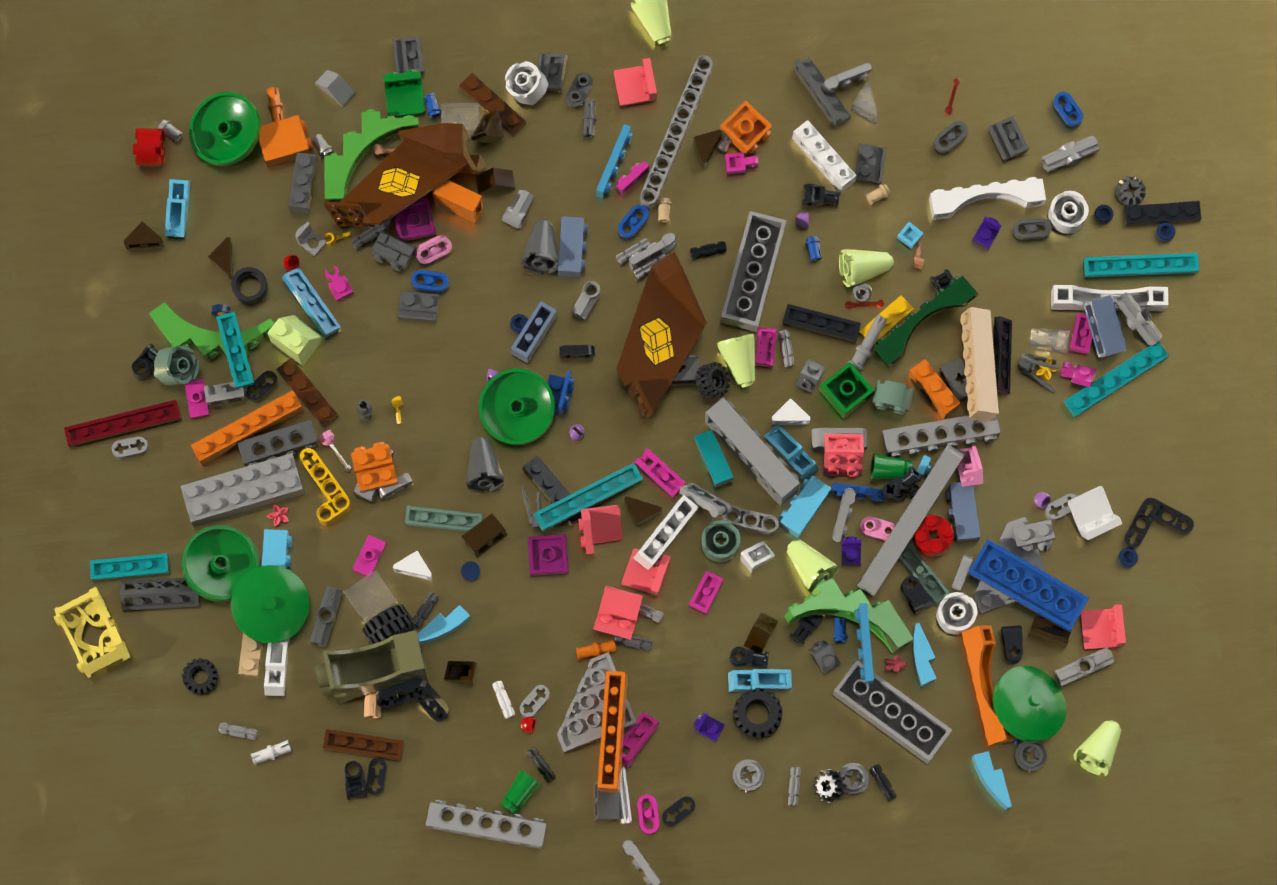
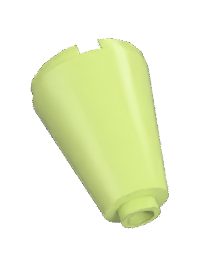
M635 0L636 3L631 2V8L653 42H658L659 45L668 42L671 37L667 0Z
M845 249L841 250L843 254L839 255V270L841 276H845L846 280L843 283L847 287L855 286L886 273L894 265L893 257L888 252Z
M748 334L718 342L717 347L736 385H741V388L751 386L752 381H755L754 335Z
M794 540L788 545L787 554L810 593L813 592L816 588L815 584L823 579L828 581L836 576L838 572L836 563L802 540Z
M1113 720L1104 721L1076 749L1073 754L1075 761L1079 759L1082 762L1080 766L1090 773L1099 776L1101 773H1104V776H1106L1111 769L1121 735L1120 725Z

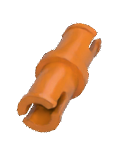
M277 87L268 88L266 90L269 100L268 110L271 111L272 122L283 120V104L280 102L279 90Z
M614 640L598 644L593 642L592 645L576 648L578 660L592 656L597 657L607 652H616Z

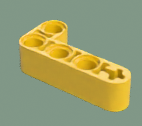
M306 448L300 453V461L328 500L318 508L317 517L322 525L329 526L351 510V502L317 453L311 448ZM306 457H312L315 465L312 466L309 460H306ZM319 470L325 471L324 476L321 478L315 476ZM330 485H334L336 487L335 491L332 493H328L326 491L327 487ZM344 500L347 502V505L344 508L337 507L339 501ZM328 511L331 513L328 519L321 518L323 512Z

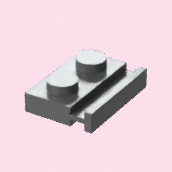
M420 37L401 38L400 40L393 39L396 72L405 73L407 70H416L424 74Z
M540 53L538 69L545 75L548 81L546 91H562L568 58L566 54Z
M1014 116L988 127L1003 161L1029 150Z
M859 144L855 172L856 182L882 184L886 147Z
M401 291L398 319L436 323L439 294Z

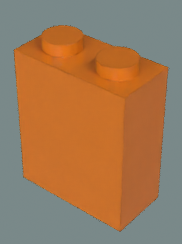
M299 115L261 126L259 142L267 168L295 160L297 152L310 154L309 149L312 148L310 138H305L306 125L304 120L300 121Z
M447 180L432 190L435 205L473 223H476L484 208L481 195L452 181Z

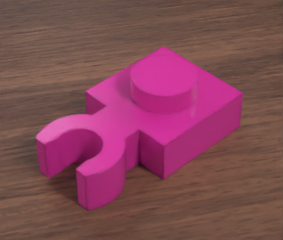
M334 266L335 274L329 275L326 270L325 276L328 280L332 281L328 286L338 302L354 294V291L345 275L339 277V269Z

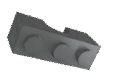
M297 152L288 205L291 213L310 214L313 179L315 180L318 163L315 154Z

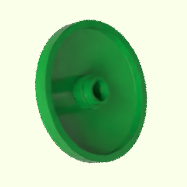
M220 92L208 97L197 107L190 121L189 139L193 150L200 158L212 165L228 166L238 163L247 157L257 144L261 131L259 113L250 100L235 92Z
M514 368L498 373L487 382L480 395L479 415L483 426L495 439L506 444L524 445L539 439L549 429L555 416V398L550 386L541 376L527 369Z
M215 525L198 531L190 538L182 554L181 567L187 584L194 592L208 600L225 602L231 601L232 593L238 581L247 572L260 567V559L254 543L246 534L230 526Z
M265 565L252 569L238 581L232 593L231 611L235 623L249 638L262 643H278L294 636L304 625L309 612V596L305 585L295 573L284 567Z
M1018 666L1003 674L994 687L993 706L996 716L1002 726L1014 737L1026 742H1043L1054 736L1062 728L1066 718L1065 698L1059 685L1046 672L1032 666Z

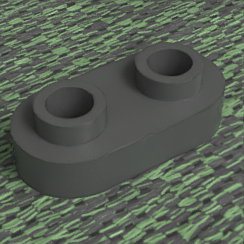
M588 73L578 74L566 95V102L573 109L583 106L593 87V79ZM585 79L587 82L582 84L580 81ZM577 95L579 98L574 100L572 97Z
M959 121L952 123L936 137L934 143L936 150L940 153L951 151L966 138L967 126ZM958 130L961 134L956 135L954 132ZM945 142L947 146L943 147L940 143Z
M1044 218L1019 220L1014 226L1013 233L1020 240L1043 239L1049 236L1052 226ZM1042 227L1045 231L1040 232L1038 228ZM1025 229L1026 233H1021L1019 230Z

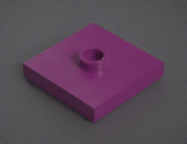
M429 198L417 200L394 216L398 239L403 242L436 236Z
M566 534L528 537L530 576L569 573Z

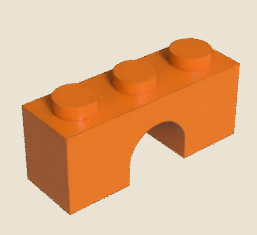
M925 359L910 369L909 378L919 390L923 389L932 401V406L943 420L959 409L961 404Z

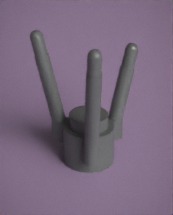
M1023 353L1018 365L1022 369L1021 373L1028 375L1054 393V388L1029 370L1033 371L1035 365L1055 370L1058 369V366L1045 363L1048 358ZM1052 359V363L1056 364L1057 361Z
M521 487L529 524H532L534 529H541L532 515L525 487ZM539 491L537 492V511L541 510V493Z

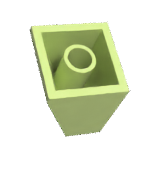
M296 315L279 318L267 333L272 346L289 358H292L302 367L324 340L319 331Z

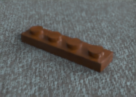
M473 73L459 85L460 89L487 113L498 110L502 127L512 136L526 124V121Z
M292 358L276 369L323 428L339 417Z
M326 729L323 749L401 761L404 741Z

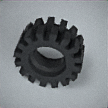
M712 362L698 368L699 370L696 372L698 376H695V379L698 380L696 386H700L699 392L703 391L701 395L712 399L725 395L729 391L727 389L730 388V384H728L730 378H727L729 373L725 372L726 368L722 367L721 363Z
M198 658L199 660L193 659V662H188L187 667H184L182 681L191 693L206 695L205 693H210L213 688H216L219 674L216 667L209 660H203L202 658ZM197 670H205L208 674L206 682L202 684L195 683L193 680L194 673Z

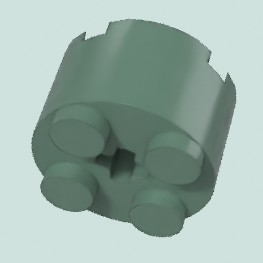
M186 346L169 347L159 350L154 362L155 378L169 386L187 384L194 380L199 371V362L194 356V351Z
M877 380L872 403L877 410L886 411L888 408L894 410L895 414L905 415L906 412L910 411L915 389L911 387L908 390L905 384L888 380L881 384V380Z
M713 521L702 533L701 547L705 556L709 560L718 563L727 562L735 558L740 547V533L729 521ZM719 538H722L723 540L722 545H720L718 542Z

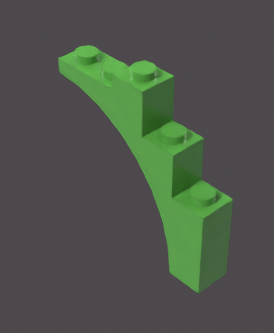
M374 109L362 112V133L350 131L347 134H343V155L332 153L329 156H324L325 201L340 202L346 196L353 171L365 154L374 145L398 135L401 130L419 128L418 117L407 115L404 118H396L394 116L382 118L381 112Z
M165 302L149 313L172 347L186 346L190 348L193 343L205 360L215 358L221 350L227 357L220 332L201 329L184 321ZM271 318L258 326L240 331L247 358L250 357L248 349H254L262 339L269 338L267 333L274 325Z
M833 578L828 581L823 579L816 583V588L810 596L804 599V603L800 605L798 603L793 604L788 608L789 611L784 616L788 623L812 615H834L859 623L855 619V609H858L859 604L867 603L869 629L885 643L892 654L909 645L913 640V637L889 600L884 603L879 601L871 606L861 589L856 592L851 590L843 595Z

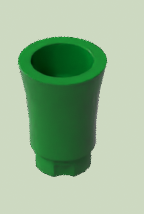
M873 453L870 468L871 480L902 477L908 472V468L912 466V460Z
M520 769L510 789L504 795L506 798L500 804L514 814H517L519 809L523 808L525 803L542 784Z

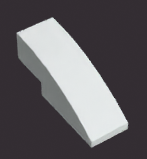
M289 639L278 643H268L265 663V695L285 696Z

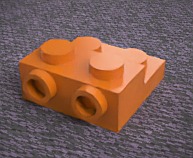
M745 100L719 128L746 155L748 152L752 154L759 147L757 143L761 139L765 141L772 134L770 130L773 125Z
M378 442L373 444V448L357 447L351 453L360 493L398 484L389 444Z

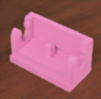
M976 445L972 446V448L958 450L962 454H966L957 466L962 487L983 484V468Z

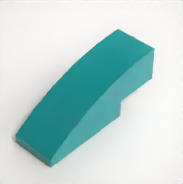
M712 430L694 436L715 488L732 482L734 477Z

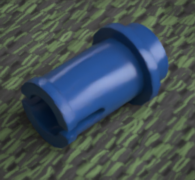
M431 93L426 95V97L424 96L428 109L427 115L431 119L440 117L442 109L438 106L435 94Z
M817 236L807 238L805 245L808 246L811 261L821 260L823 257L819 247L820 239Z
M835 618V635H833V639H835L836 643H845L848 639V635H846V618H842V620Z

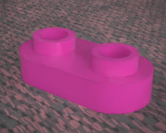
M642 795L637 802L640 829L645 834H654L659 829L657 801L652 795ZM649 802L651 807L646 809L643 804ZM648 821L653 823L652 828L646 827Z

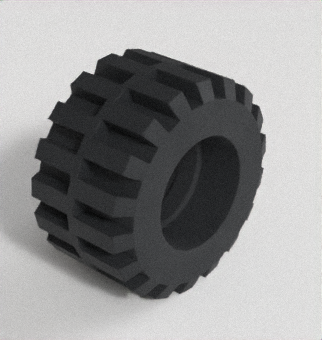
M400 604L392 606L374 616L365 624L362 631L372 645L393 635L413 631L416 624L405 606Z
M751 688L746 693L743 692L740 698L737 699L733 711L734 724L738 727V731L744 733L745 737L748 738L749 736L754 740L756 738L761 740L764 737L772 736V733L778 730L783 715L779 698H776L773 692L770 693L765 688L764 690H760V688L752 690ZM759 703L766 706L769 710V719L763 724H754L749 721L746 711L750 705Z

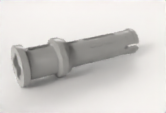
M877 314L861 346L858 345L856 347L855 355L852 360H849L854 367L863 371V365L867 358L871 357V349L888 321L885 317Z

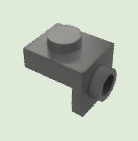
M808 359L800 373L796 386L813 393L825 370V366Z
M826 640L817 641L809 649V652L814 656L824 674L841 664L832 646Z

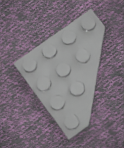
M1026 517L1008 522L997 545L1047 573L1036 544L1017 548L1013 528L1028 525ZM980 581L973 596L980 615L1016 602Z
M609 652L590 660L586 673L582 677L576 695L565 715L563 724L558 730L557 736L564 753L601 739L606 671H616ZM627 697L624 730L637 725Z

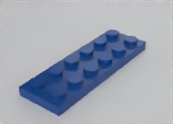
M988 539L968 571V574L1068 632L1072 629L1089 599L1086 595Z

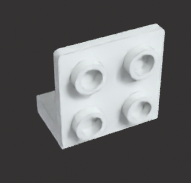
M1098 486L1068 501L1080 536L1087 540L1122 524L1120 517L1113 513L1102 486Z

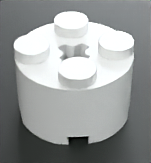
M528 61L512 65L505 75L507 91L522 104H536L544 96L548 87L545 75L533 63Z
M1065 191L1053 199L1048 212L1049 222L1055 230L1061 233H1076L1084 225L1089 213V207L1085 198L1080 193Z
M950 593L939 604L936 613L937 622L945 633L960 635L973 626L977 617V606L974 600L964 593ZM954 610H956L957 613H961L959 617L953 615Z

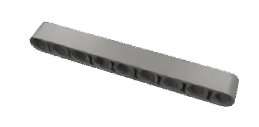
M700 56L696 60L641 192V205L645 206L648 210L655 208L711 76L713 63L708 56ZM702 64H706L709 67L707 69H701L699 66ZM696 80H698V81H700L702 84L699 85V86H696V85L693 84V82L696 81ZM693 97L695 101L688 102L686 98ZM685 113L688 115V117L682 119L679 117V115ZM679 130L681 134L674 135L672 131ZM672 146L674 151L668 152L665 148ZM660 163H666L668 166L666 168H660L658 165ZM657 179L661 183L659 185H653L651 181ZM646 196H651L654 198V200L651 202H647L644 200V198Z
M949 444L946 446L864 573L857 587L871 596L876 594L957 468L964 454Z

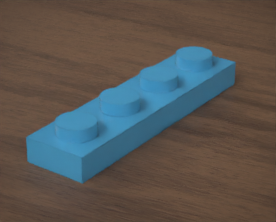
M623 125L596 189L597 197L604 198L605 193L609 194L612 183L610 181L612 177H616L619 170L617 166L619 160L623 161L626 154L624 148L626 144H630L633 137L631 126Z
M300 268L283 275L282 279L324 338L340 330L341 326Z
M867 603L859 604L858 609H855V619L860 624V629H857V640H861L862 647L858 648L859 660H863V667H860L861 679H864L865 684H873L874 675Z

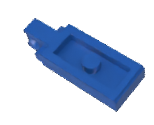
M833 483L831 486V493H835L837 497H842L845 489L848 487L855 490V499L865 500V497H869L873 502H883L885 497L883 489Z

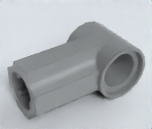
M520 189L512 205L506 209L502 221L520 229L525 221L526 213L534 200V196L530 192Z
M589 281L585 283L582 293L571 310V313L576 317L586 320L595 302L600 298L601 291L596 282ZM590 288L597 290L594 295L587 294V290Z

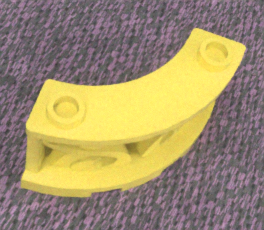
M96 587L69 603L54 609L56 613L53 616L58 627L62 625L78 658L79 663H77V667L81 674L85 673L90 678L92 673L121 658L123 661L130 658L125 642L119 634V629L113 618L109 620L111 616ZM92 599L84 610L79 607V605ZM77 608L81 613L80 618L76 614L71 613L74 620L68 622L64 613ZM91 615L94 618L95 615H100V620L94 622L89 616ZM87 621L94 627L101 628L107 626V629L100 636L99 647L82 641V634ZM70 629H76L75 637L73 636ZM105 638H111V641L109 643L105 642V645L107 647H104ZM80 648L86 651L84 655L82 654ZM93 657V661L87 663L88 658Z

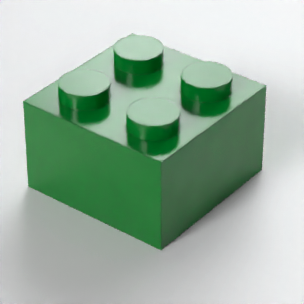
M849 362L820 385L819 391L841 417L845 419L873 397L875 390L854 365Z

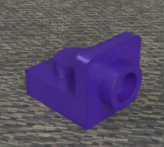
M984 217L972 241L989 249L999 233L1001 225L992 217Z
M849 536L842 540L841 566H861L862 540L854 536Z
M704 712L702 716L698 715L694 726H696V733L717 742L725 724Z

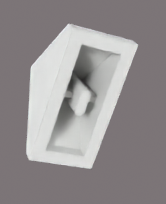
M790 398L772 416L771 425H809L810 416Z
M765 541L742 551L740 554V560L751 574L775 557V554Z
M418 551L393 565V570L396 573L432 581V574Z

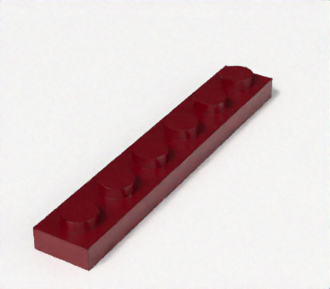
M172 400L64 427L67 444L69 447L181 420L177 400Z

